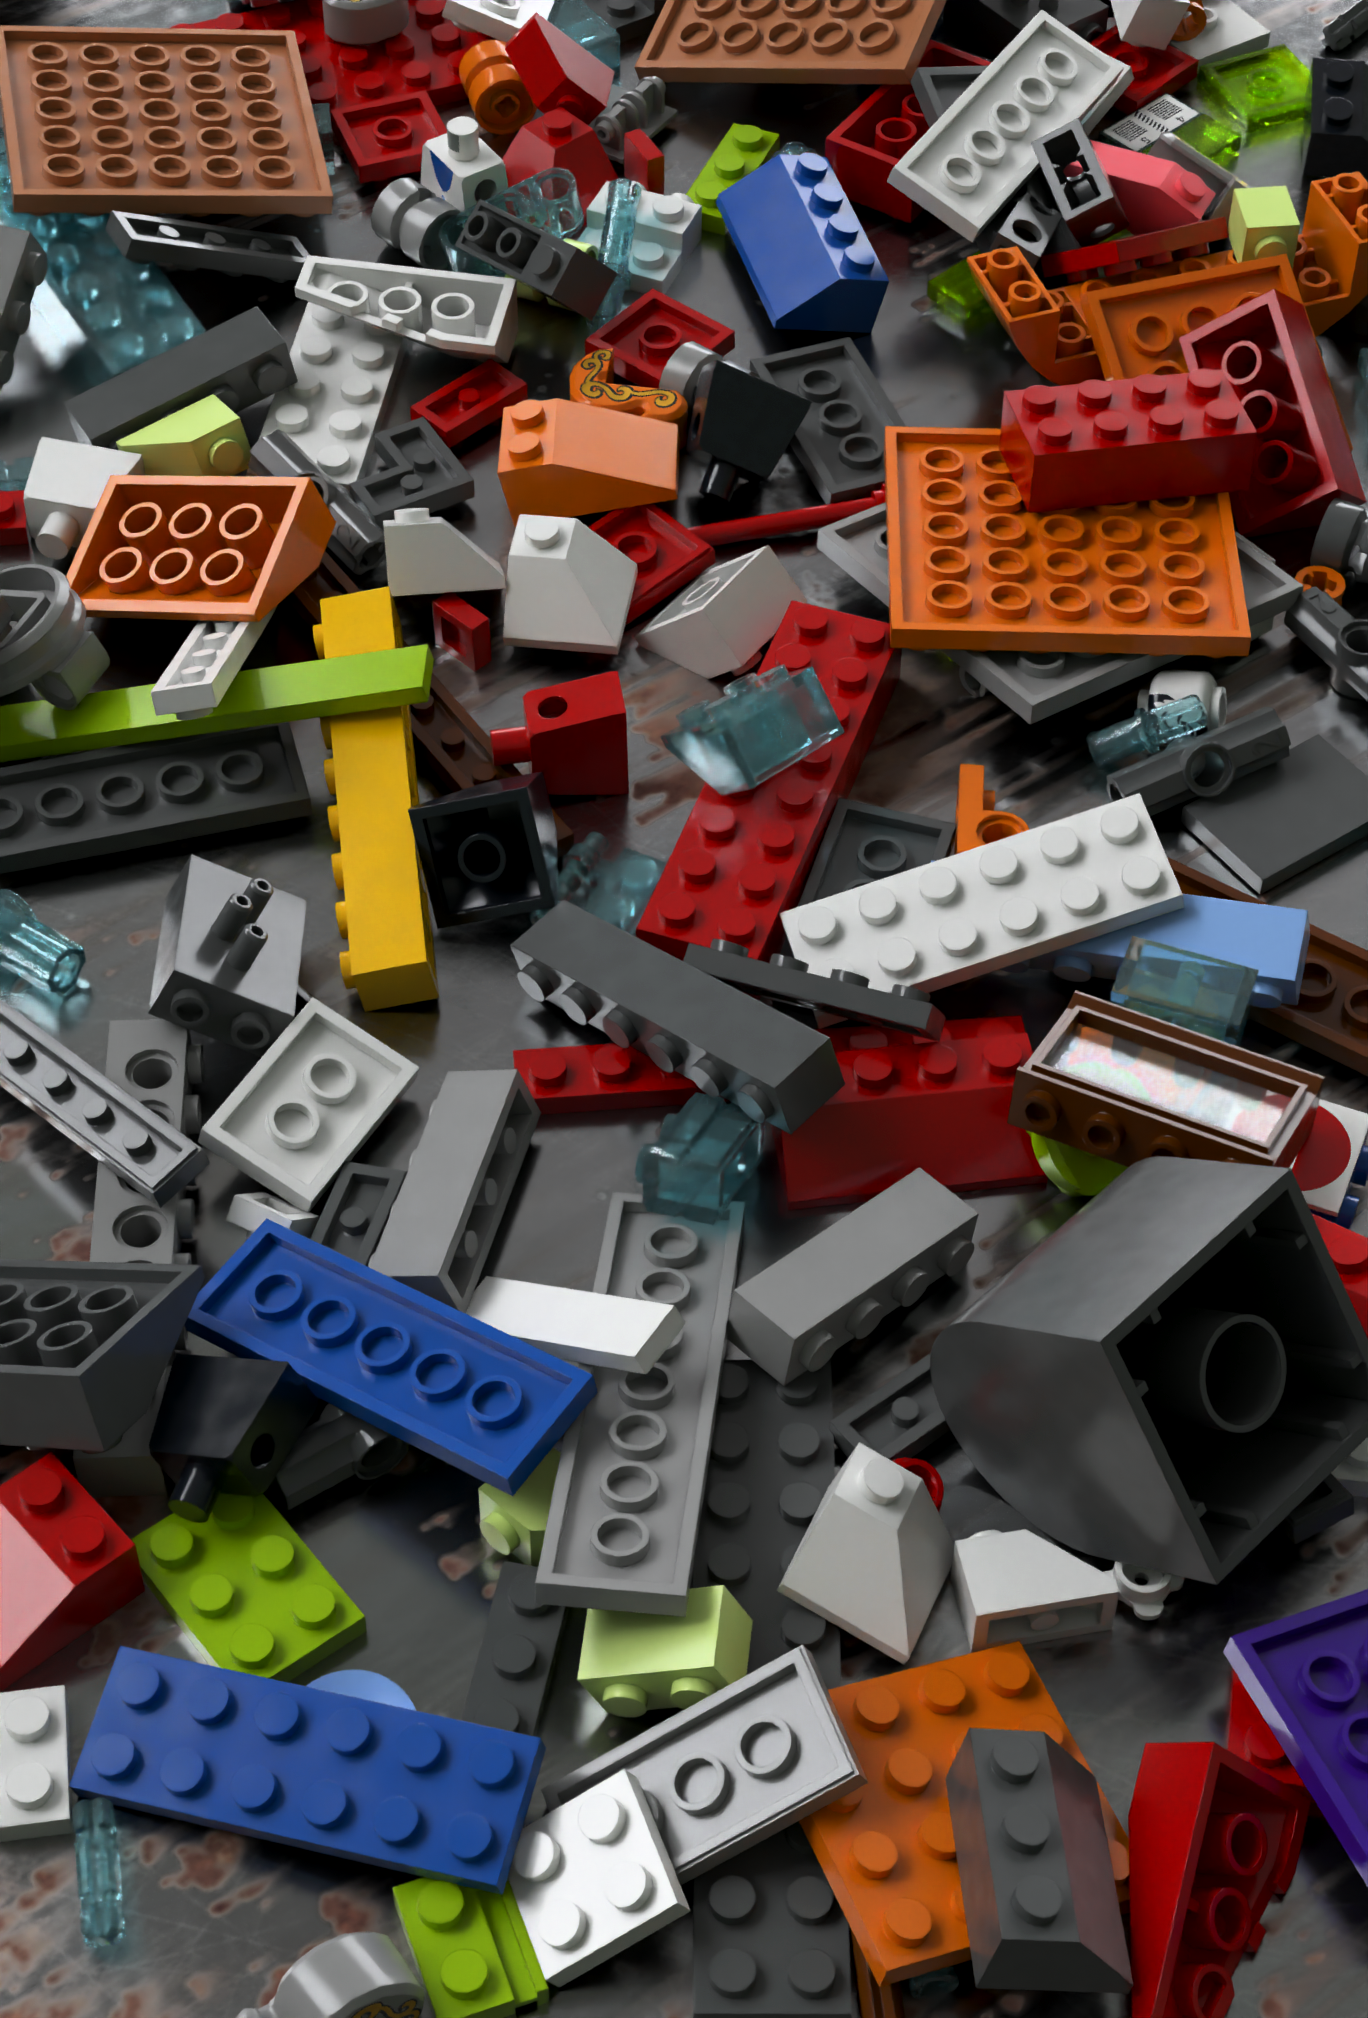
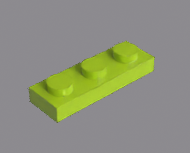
M732 124L686 193L694 203L702 205V230L725 236L728 228L716 205L718 194L774 158L779 152L780 134L761 130L753 125Z

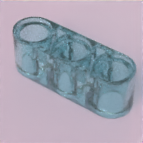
M550 168L541 171L484 200L561 240L573 236L584 224V214L576 179L570 171L562 168ZM476 205L445 221L440 227L439 239L448 271L495 276L501 273V271L454 246Z

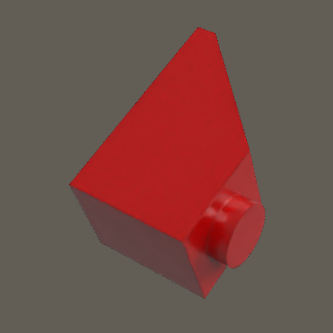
M537 12L506 43L505 51L536 108L542 113L546 114L549 111L562 107L589 125L607 107L615 72Z

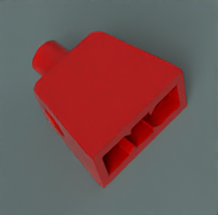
M618 671L601 673L528 691L523 696L524 726L490 730L494 766L528 762L530 773L543 771L548 795L629 794L627 718Z

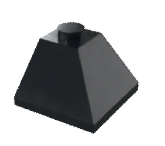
M543 771L484 782L408 809L437 929L543 910L558 905L557 829Z

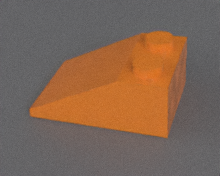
M560 398L543 401L525 400L514 406L504 407L497 473L514 527L517 526L520 514L569 518L678 499L680 431L678 424Z

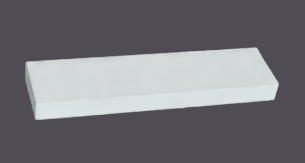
M486 1276L475 1289L465 1313L559 1359L647 1374L686 1323L675 1305Z

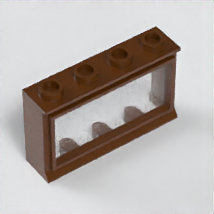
M1075 990L1067 1009L1023 1067L1019 1066L1016 1069L1007 1123L1127 1167L1145 1158L1159 1156L1289 1168L1313 1129L1325 1076Z

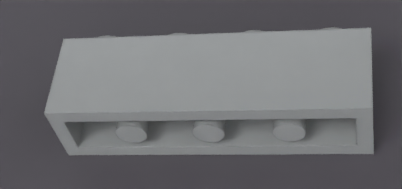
M518 1069L447 1072L439 1095L430 1107L429 1119L418 1147L411 1154L408 1172L398 1197L392 1204L389 1218L377 1249L372 1253L368 1262L369 1268L463 1313H466L541 1114Z
M919 1167L736 1288L733 1293L728 1317L727 1339L783 1386L806 1370L815 1372L823 1367L832 1357L835 1350L854 1337L862 1339L868 1336L881 1319L900 1305L908 1307L915 1303L922 1296L927 1286L945 1274L953 1276L962 1270L974 1252L975 1246L971 1241L979 1213Z

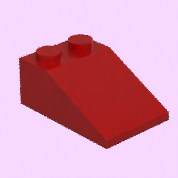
M52 1452L0 1485V1692H2L145 1591L134 1542Z

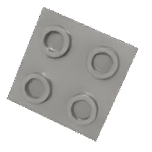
M657 76L642 78L634 92L612 84L607 107L588 125L594 129L609 160H614L621 164L624 163V133L640 128L651 139L678 115V110L665 105L666 86L661 78Z

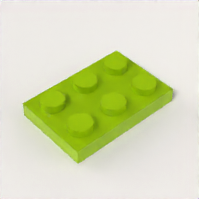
M220 1493L207 1522H192L172 1513L131 1539L136 1545L143 1582L211 1666L290 1682L367 1631L364 1614L264 1493L257 1497Z

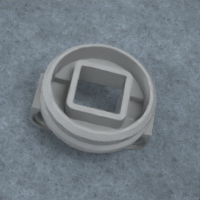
M27 564L0 571V595L3 596L14 612L0 635V697L32 683L37 692L50 704L60 709L74 710L110 665V658L94 632L83 629L86 621L84 603L78 594L70 588L67 577L57 569L43 565ZM11 621L18 622L14 628L9 624Z

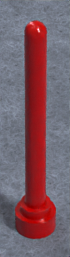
M885 483L881 484V490L871 491V497L688 527L687 529L711 547L819 529L886 502Z

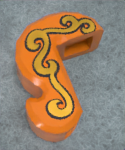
M614 349L596 350L581 358L573 367L570 374V401L678 424L680 450L686 446L688 437V404L678 391L614 384Z

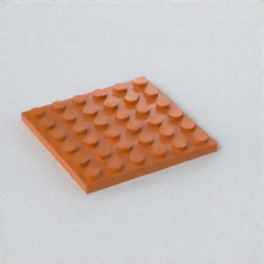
M885 426L884 467L890 648H909L915 651L928 649H956L981 652L989 650L1028 651L1035 654L1047 652H1081L1092 655L1123 653L1149 654L1156 657L1165 655H1205L1211 658H1222L1225 656L1249 655L1251 632L1229 492L1028 513L999 449L1001 429Z

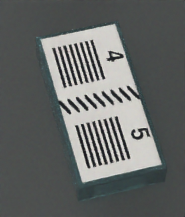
M1164 93L1100 131L1098 142L1148 154L1161 133L1169 131L1183 140L1200 130L1203 114L1170 94Z

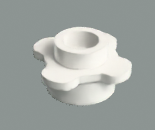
M1115 1561L1112 1570L1104 1571V1573L1116 1579L1120 1591L1118 1599L1132 1607L1135 1615L1143 1620H1154L1160 1617L1163 1613V1601L1171 1591L1181 1589L1184 1582V1577L1117 1561ZM1143 1578L1147 1580L1148 1583L1145 1585H1139L1135 1582L1134 1579Z

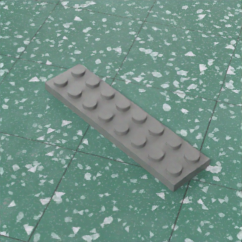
M612 1192L593 1293L675 1305L686 1323L647 1374L578 1363V1368L593 1375L598 1393L564 1434L535 1581L536 1604L686 1617L727 1344L728 1317L735 1290L745 1223V1202Z

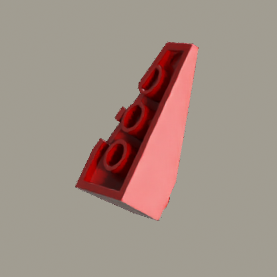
M1215 1742L1145 1743L1128 1814L1131 1974L1134 1985L1132 1987V2018H1224L1235 1996L1231 1978L1244 1952H1257L1267 1932L1259 1921L1272 1895L1285 1894L1296 1873L1311 1799Z

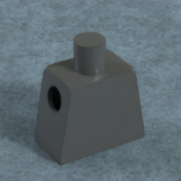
M1079 118L1031 142L1062 216L1081 247L1097 244L1125 230L1130 225L1108 174ZM1079 161L1084 171L1078 176L1066 177L1063 172L1070 163Z

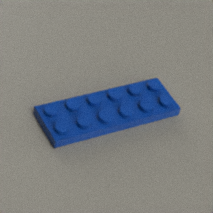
M267 1218L200 1290L184 1325L186 1331L239 1358L289 1362L316 1397L511 1496H514L598 1393L592 1374Z
M120 1646L69 1787L78 1797L503 1895L546 1747L539 1737Z

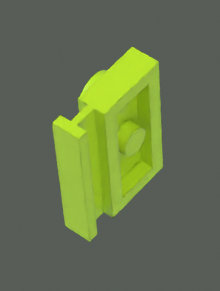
M427 1877L392 1887L394 1903L433 2018H503L515 2014V2008L535 2001L538 2006L549 2002L548 1986L508 1878L503 1895Z

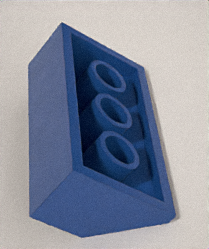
M802 153L800 155L778 154L718 194L716 205L774 329L872 332L889 284V279L827 157H821L814 153Z

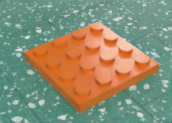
M1287 254L1089 291L1084 294L1080 301L1106 381L1132 379L1143 374L1162 376L1189 373L1179 338L1272 289H1276L1304 305ZM1312 330L1316 346L1325 370V374L1334 398V402L1344 429V433L1350 451L1352 452L1353 447L1341 411L1339 409L1328 373L1326 371L1314 332Z
M1020 1641L828 1690L868 1783L799 1820L879 1987L972 1960L945 1780L969 1728L1045 1732L1092 1773ZM1097 1782L1120 1914L1123 1915L1130 1913L1129 1838Z

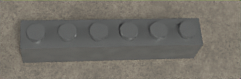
M564 899L510 945L520 969L517 973L518 980L523 989L533 999L539 1002L547 1000L562 1008L578 1024L585 1025L589 1023L602 1030L618 1046L625 1049L631 1046L649 1056L665 1072L671 1073L676 1071L694 1081L707 1095L714 1098L719 1095L740 1106L751 1119L758 1123L767 1121L792 1134L845 1085L830 1037Z

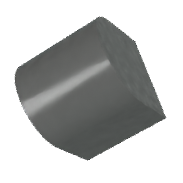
M1159 1156L1135 1162L942 1330L936 1337L930 1356V1371L934 1392L954 1437L986 1481L1016 1511L1054 1539L1083 1553L1215 1585L1221 1582L1368 1437V1338L1291 1168Z

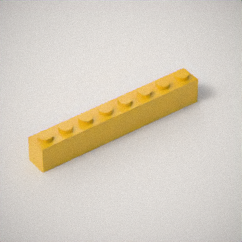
M389 586L320 599L322 624L313 625L314 643L319 660L404 648L401 622ZM410 705L320 717L325 746L333 751V758L324 760V772L330 795H336L337 805L328 806L327 812L334 842H340L341 852L332 854L331 861L338 890H344L345 901L336 902L335 904L340 935L342 939H348L349 950L339 954L346 989H357L365 1012L439 998L429 893L408 812L410 807L420 804Z

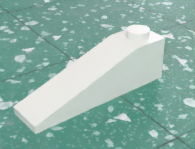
M307 255L295 286V297L456 358L473 359L481 362L493 359L495 362L508 363L518 333L517 279Z

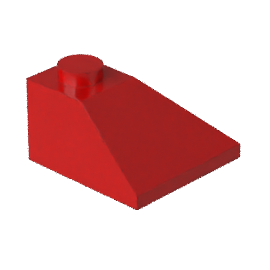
M562 107L549 111L543 116L523 125L502 158L506 166L512 215L559 239L587 225V208L606 181L621 183L594 129Z

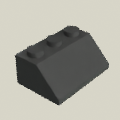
M969 1728L945 1780L976 1988L1129 1994L1134 1985L1096 1777L1045 1732Z

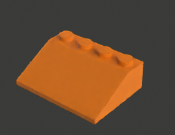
M110 475L66 577L70 588L78 594L84 603L86 617L259 622L319 567L336 521L310 477Z

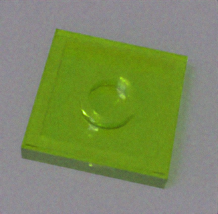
M1285 44L1199 66L1197 81L1245 134L1304 119V101L1310 71Z

